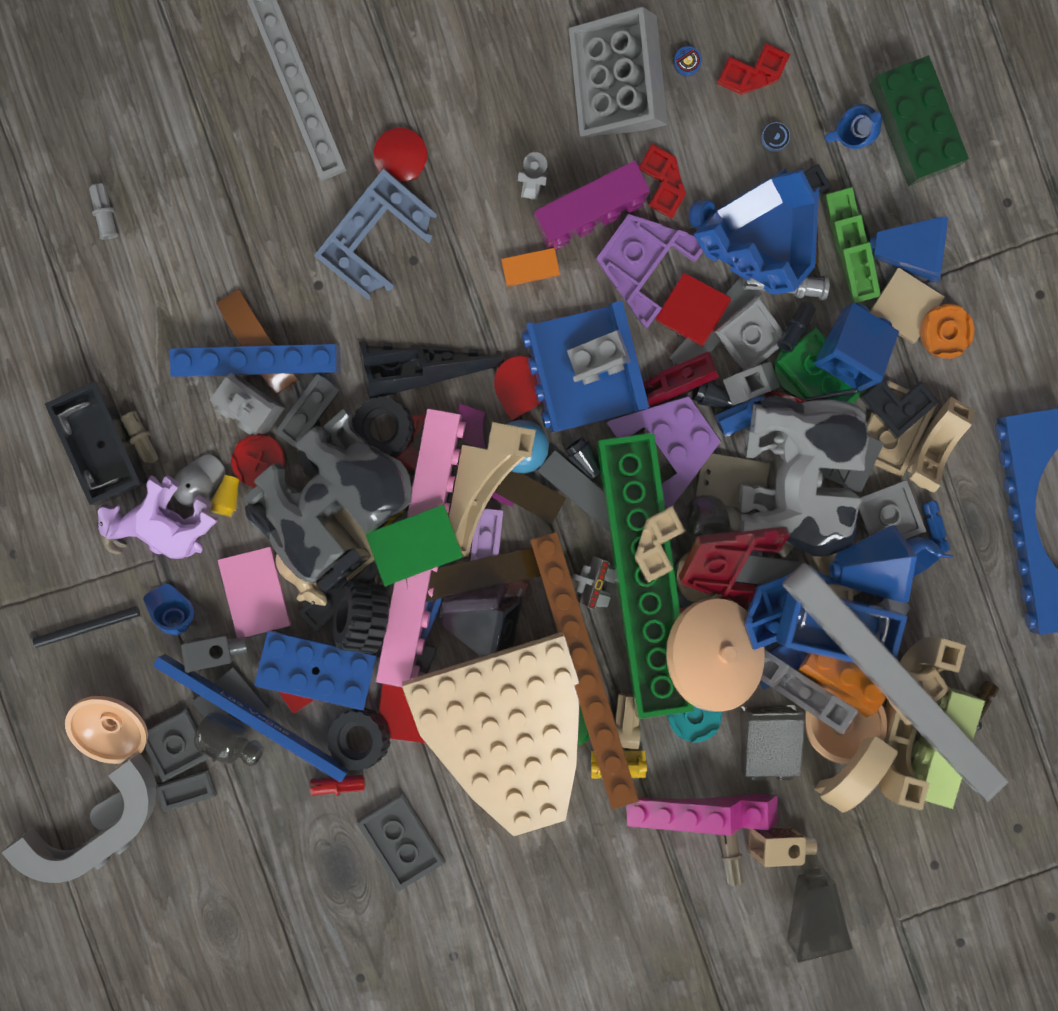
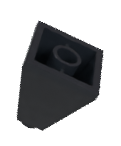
M522 597L453 599L449 603H444L441 607L440 618L443 619L442 626L481 657L512 648Z

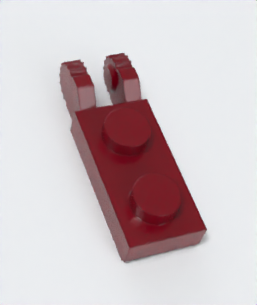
M710 351L702 353L661 371L658 375L644 381L648 404L651 407L661 405L666 402L667 398L670 399L719 377Z

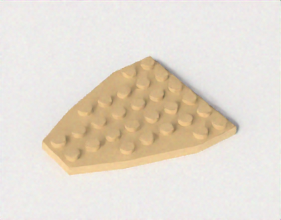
M563 632L402 682V687L420 736L468 795L510 834L517 836L566 820L577 765L579 699L574 685L579 684Z

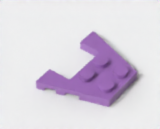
M628 214L598 255L596 261L639 322L647 329L662 308L639 292V290L671 247L694 263L703 250L696 237L687 232L662 226V224Z
M690 396L607 422L617 438L631 436L643 427L646 428L648 433H654L656 444L677 472L662 483L664 504L667 508L674 505L721 442V439Z

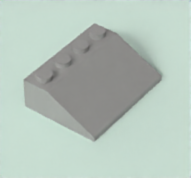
M641 7L569 28L580 137L637 132L668 125L657 15Z

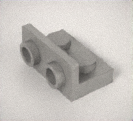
M619 330L567 350L576 374L573 380L574 382L583 381L584 385L599 380L598 374L608 371V374L612 375L625 370L623 365L631 362Z

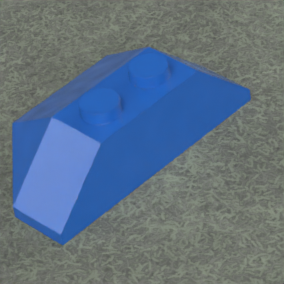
M812 569L825 584H839L837 580ZM793 573L757 586L744 622L753 650L776 642L788 590L782 583Z

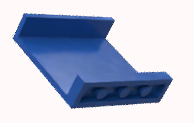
M623 300L611 303L608 307L537 324H532V322L526 323L524 326L525 331L521 332L524 347H529L531 358L528 359V365L531 375L536 374L538 385L534 386L538 402H543L545 411L541 412L544 427H549L550 433L649 408ZM619 330L631 362L623 365L625 370L609 375L608 371L598 374L599 380L584 385L583 381L574 382L573 377L576 374L567 350Z

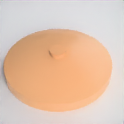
M706 599L690 605L676 619L668 638L667 664L673 684L686 701L697 708L707 711H728L742 705L756 690L764 669V647L756 650L752 649L744 625L748 612L740 605L726 599Z

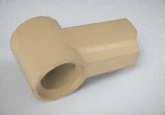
M618 693L615 724L622 747L638 750L641 726L639 725V719L635 716L633 695Z

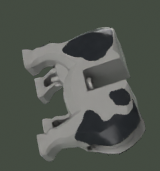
M769 396L761 401V405L753 404L751 427L745 430L743 454L747 458H754L762 451L770 449L773 453L780 454L782 460L777 471L775 487L750 486L747 483L740 482L738 509L740 512H749L755 508L763 511L756 512L752 516L741 514L740 531L786 526L790 534L786 543L813 556L822 557L844 550L855 541L857 512L861 498L849 488L822 487V471H819V467L865 471L868 424L865 422V413L859 406L836 400L799 403L780 396Z

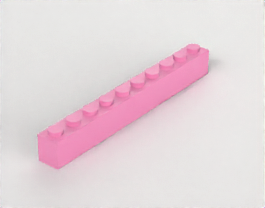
M427 409L412 488V502L409 504L407 518L443 504L449 515L451 503L446 502L448 492L453 493L456 476H452L453 465L458 466L461 449H457L458 439L464 437L466 422H462L461 415ZM439 566L407 578V583L406 579L394 584L388 626L384 637L376 682L402 687L403 681L419 677L420 666L416 665L417 656L423 654L425 639L421 638L423 628L428 627L430 612L426 611L428 601H425L427 591L431 597L433 595L434 588L428 590L431 571L437 572Z

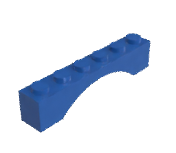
M336 344L169 349L170 376L172 377L228 376L230 373L234 375L341 373L340 346Z

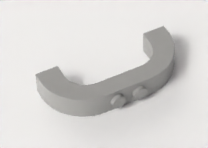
M137 751L108 775L123 796V815L81 846L71 850L56 849L48 845L32 827L15 839L2 854L22 874L48 883L70 881L85 874L93 867L97 870L110 860L109 856L116 852L119 855L131 845L130 840L138 834L153 812L156 802V783L149 765Z

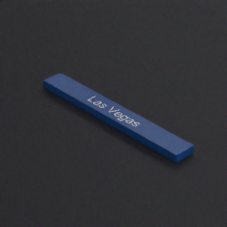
M167 654L159 656L153 664L161 672L337 781L342 782L349 771L346 767H341L330 755L194 671L186 672L183 664Z

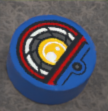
M691 46L682 47L674 57V68L682 76H692L698 72L702 57L696 48Z

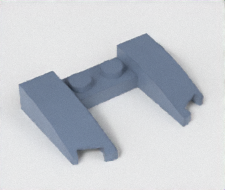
M384 169L314 255L368 300L371 299L369 292L385 286L386 290L389 291L394 285L353 251L388 209L428 244L432 239V235L426 234L430 217H437L435 212Z

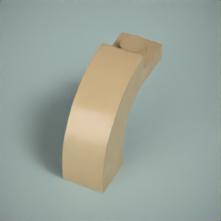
M950 397L939 410L918 443L907 469L911 473L910 480L914 481L916 485L926 488L933 493L940 487L945 463L957 442L971 427L974 409Z
M876 735L865 738L845 768L832 778L820 780L814 790L821 794L820 797L823 801L834 806L842 813L849 811L865 799L877 786L890 768L898 752Z

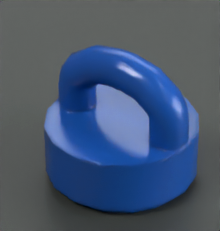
M710 200L693 202L689 210L690 224L693 227L699 228L716 210L714 203Z

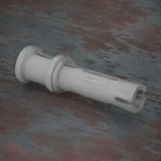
M806 277L795 292L788 293L794 294L797 298L811 296L818 297L819 300H826L830 286L829 277ZM751 278L749 281L743 279V288L745 290L765 291L763 289L764 285Z

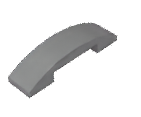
M764 650V669L760 680L839 733L844 734L858 713V710Z

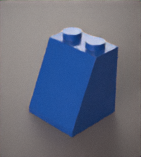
M851 303L842 309L813 364L843 381L848 386L857 388L860 392L882 381L899 330L892 327L890 321L871 314L866 306Z

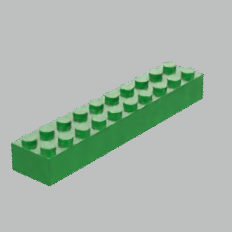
M654 433L599 440L597 442V450L635 716L638 719L692 712L694 711V706L686 701L676 689L667 664L668 638L676 619L680 615L670 540L665 541L661 546L673 570L647 582L635 559L646 519L665 510Z

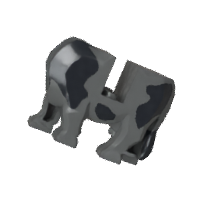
M349 409L341 410L324 426L331 434V440L335 446L327 442L326 434L322 427H314L295 444L299 450L306 452L307 458L319 467V473L307 483L302 491L298 492L294 487L287 488L285 468L281 464H273L254 480L257 486L243 498L248 503L245 506V513L249 523L269 539L274 550L291 572L299 579L309 583H314L322 576L328 574L333 570L332 566L353 548L360 547L332 513L336 515L345 508L361 529L368 533L382 528L388 520L404 510L412 502L411 480L406 467L400 460L369 445L363 437L354 431L352 425L353 414Z

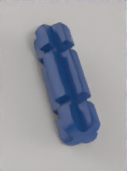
M928 501L923 503L922 509L924 515H927L925 520L930 538L934 540L944 553L950 551L949 542L945 540L947 534L943 519L938 514L940 511L938 502Z

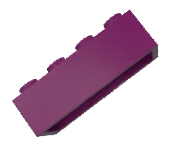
M634 160L534 211L533 221L547 249L554 247L555 250H559L570 244L569 240L576 235H579L580 238L585 237L595 231L596 225L603 222L604 226L616 221L619 219L618 216L621 212L627 210L628 213H632L644 206L643 203L646 202V197L650 190Z

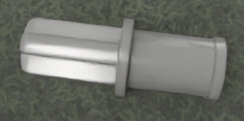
M103 183L93 184L89 190L94 207L92 215L96 217L99 237L102 240L116 238L118 234L112 215L114 208L110 207L106 186Z

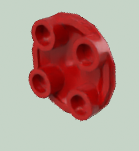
M393 128L384 132L377 140L373 149L374 163L379 173L384 169L398 182L413 181L419 177L425 167L427 148L423 139L415 131L407 128Z

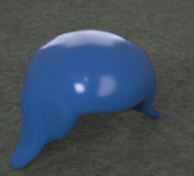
M855 105L843 114L837 123L836 129L826 134L825 140L827 142L840 141L843 146L849 149H861L871 145L878 138L881 131V114L869 105Z
M914 537L907 540V543L917 556L913 577L931 567L939 558L953 557V555L945 554L933 540L923 537Z

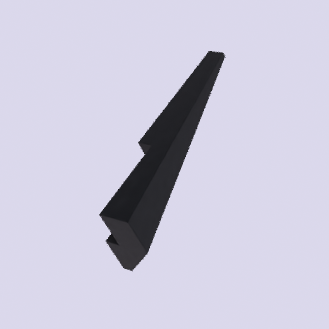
M367 341L359 342L364 382L369 400L373 397L379 398L380 396L383 397L499 367L503 363L501 351L488 355L478 354L477 349H470L469 353L453 352L451 347L411 345L410 348H393L392 343H384L383 347L368 346Z

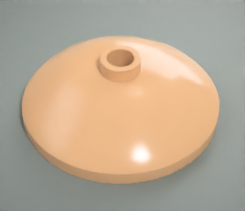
M106 696L87 697L76 702L66 716L65 728L70 741L83 754L97 761L112 764L122 763L137 751L141 754L146 746L148 731L144 720L131 706L118 699Z
M882 705L876 714L868 718L857 713L844 734H841L805 710L804 726L810 743L818 753L830 761L848 764L863 739L876 735L882 741L885 740L887 718Z

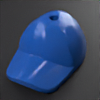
M161 585L144 595L143 600L151 620L161 631L170 635H180L189 629L194 617L193 606L172 585Z

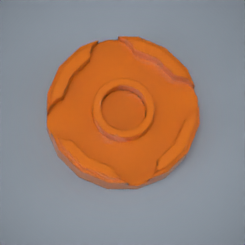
M942 304L935 306L926 313L921 322L920 337L922 345L928 353L938 358L951 359L962 355L967 346L971 345L975 328L972 317L963 310L964 308L954 304Z

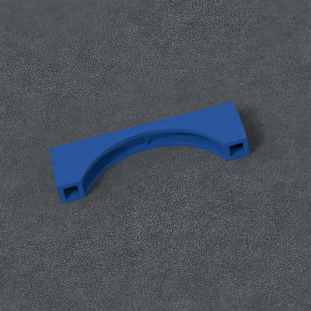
M1058 408L997 418V424L995 425V434L997 439L1000 440L1002 450L999 452V460L1001 466L1005 469L1006 475L1003 485L1005 492L1009 494L1010 500L1008 516L1014 525L1012 542L1014 547L1017 548L1019 557L1016 560V567L1018 573L1022 576L1023 582L1020 593L1022 600L1026 602L1027 608L1025 623L1030 632L1039 635L1058 632V569L1054 566L1042 545L1035 512L1036 496L1041 476L1049 460L1058 449Z

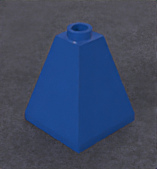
M942 216L877 232V237H871L870 241L875 259L931 282L940 283L948 217Z
M892 525L835 554V561L830 563V575L833 579L836 578L841 586L907 603L909 602L917 556L896 525Z

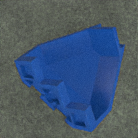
M785 168L716 209L697 229L694 236L706 257L715 262L720 259L730 265V270L748 281L753 278L764 285L763 289L772 295L795 292L815 267L819 187L811 188L802 169L787 172Z

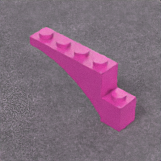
M751 793L750 795L690 799L638 797L639 802L626 805L627 826L731 836L741 828L769 830L778 823V795Z

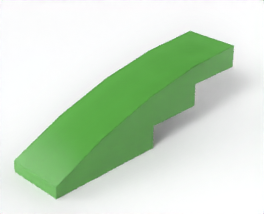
M853 187L823 194L836 250L852 302L857 303L881 296L871 245L866 240L862 216L857 211Z

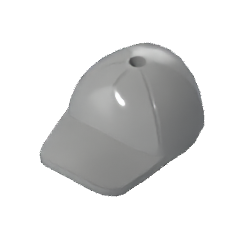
M210 454L204 455L185 466L174 478V480L180 483L173 494L175 499L187 507H194V500L197 495L209 500L220 486L224 475H226L225 467L218 458Z

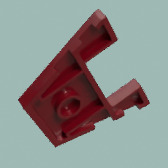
M780 526L698 536L679 574L680 583L706 594L710 592L720 595L721 599L733 600L738 602L744 609H748L756 591L755 584L737 583L735 581L752 550L780 553L790 535L788 528Z

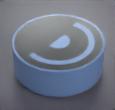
M779 122L766 126L761 135L763 146L771 152L783 150L790 140L788 128Z

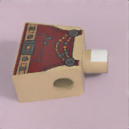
M772 827L769 830L749 828L748 853L764 867L803 865L805 863V855H815L817 853V841L815 838H805L804 835L794 828Z

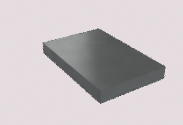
M403 792L356 822L398 891L440 867L446 861Z

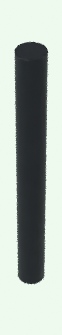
M135 606L34 637L33 645L35 648H39L139 617L140 610Z

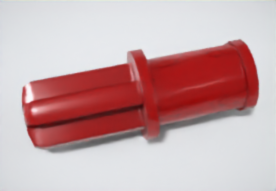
M364 775L345 776L342 782L332 777L312 778L310 785H313V787H310L312 796L334 793L336 796H340L341 793L364 791L366 781Z

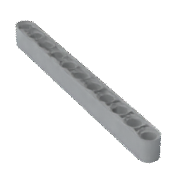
M803 563L782 583L790 594L984 801L988 803L1008 783L993 764L809 566Z

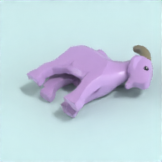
M151 475L147 482V495L145 499L125 516L119 513L121 505L111 507L103 504L98 510L101 539L109 552L121 554L122 549L119 547H126L127 543L119 538L135 536L148 544L152 552L164 554L172 559L189 557L195 552H203V545L197 538L206 534L218 521L219 517L208 513L212 502L200 495H197L194 500V514L186 519L167 509L169 500L180 485L178 481L170 476H165L161 484L157 478Z

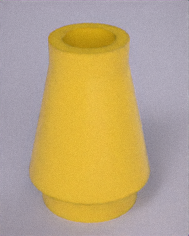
M224 475L219 488L211 500V512L232 517L233 511H237L238 485L240 482L238 478Z

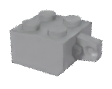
M232 373L224 379L210 399V401L216 404L214 409L218 413L233 420L236 418L239 420L238 427L256 436L258 433L267 435L285 410L283 406L248 381Z

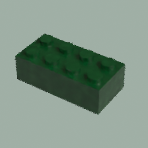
M929 55L879 74L874 78L869 86L908 186L955 169L969 159Z

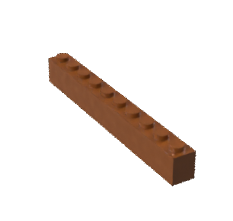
M555 532L532 539L530 541L558 633H564L579 684L574 685L611 809L639 802L558 534Z

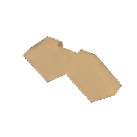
M672 506L646 519L635 559L647 582L673 570L661 544L685 532V529Z

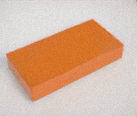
M555 248L501 259L507 287L560 276Z

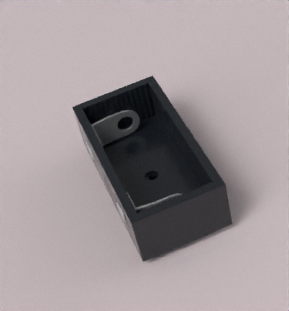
M94 381L44 404L89 505H101L147 484V476L133 445L129 442L130 438L106 384ZM100 441L105 442V446L103 448L99 447Z

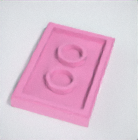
M272 547L218 560L237 638L248 637L292 625Z

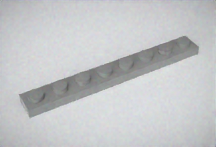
M247 0L321 181L347 171L278 1Z

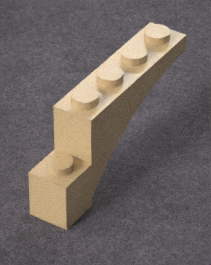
M493 422L489 435L488 449L462 445L449 518L464 557L469 556L477 524L496 488L526 457L531 458L536 430Z

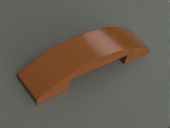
M240 289L235 290L216 303L242 347L275 346ZM261 374L276 395L299 380L295 374Z

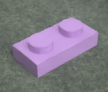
M484 509L473 536L470 561L499 555L504 511Z

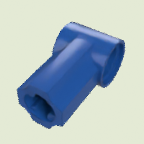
M757 396L751 398L744 403L715 415L717 425L723 436L727 437L751 426V406L754 402L761 403L765 397Z

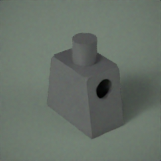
M228 633L187 640L181 644L186 672L229 664L233 661V655L248 653L245 637L229 640ZM220 646L223 649V654H214L212 647Z

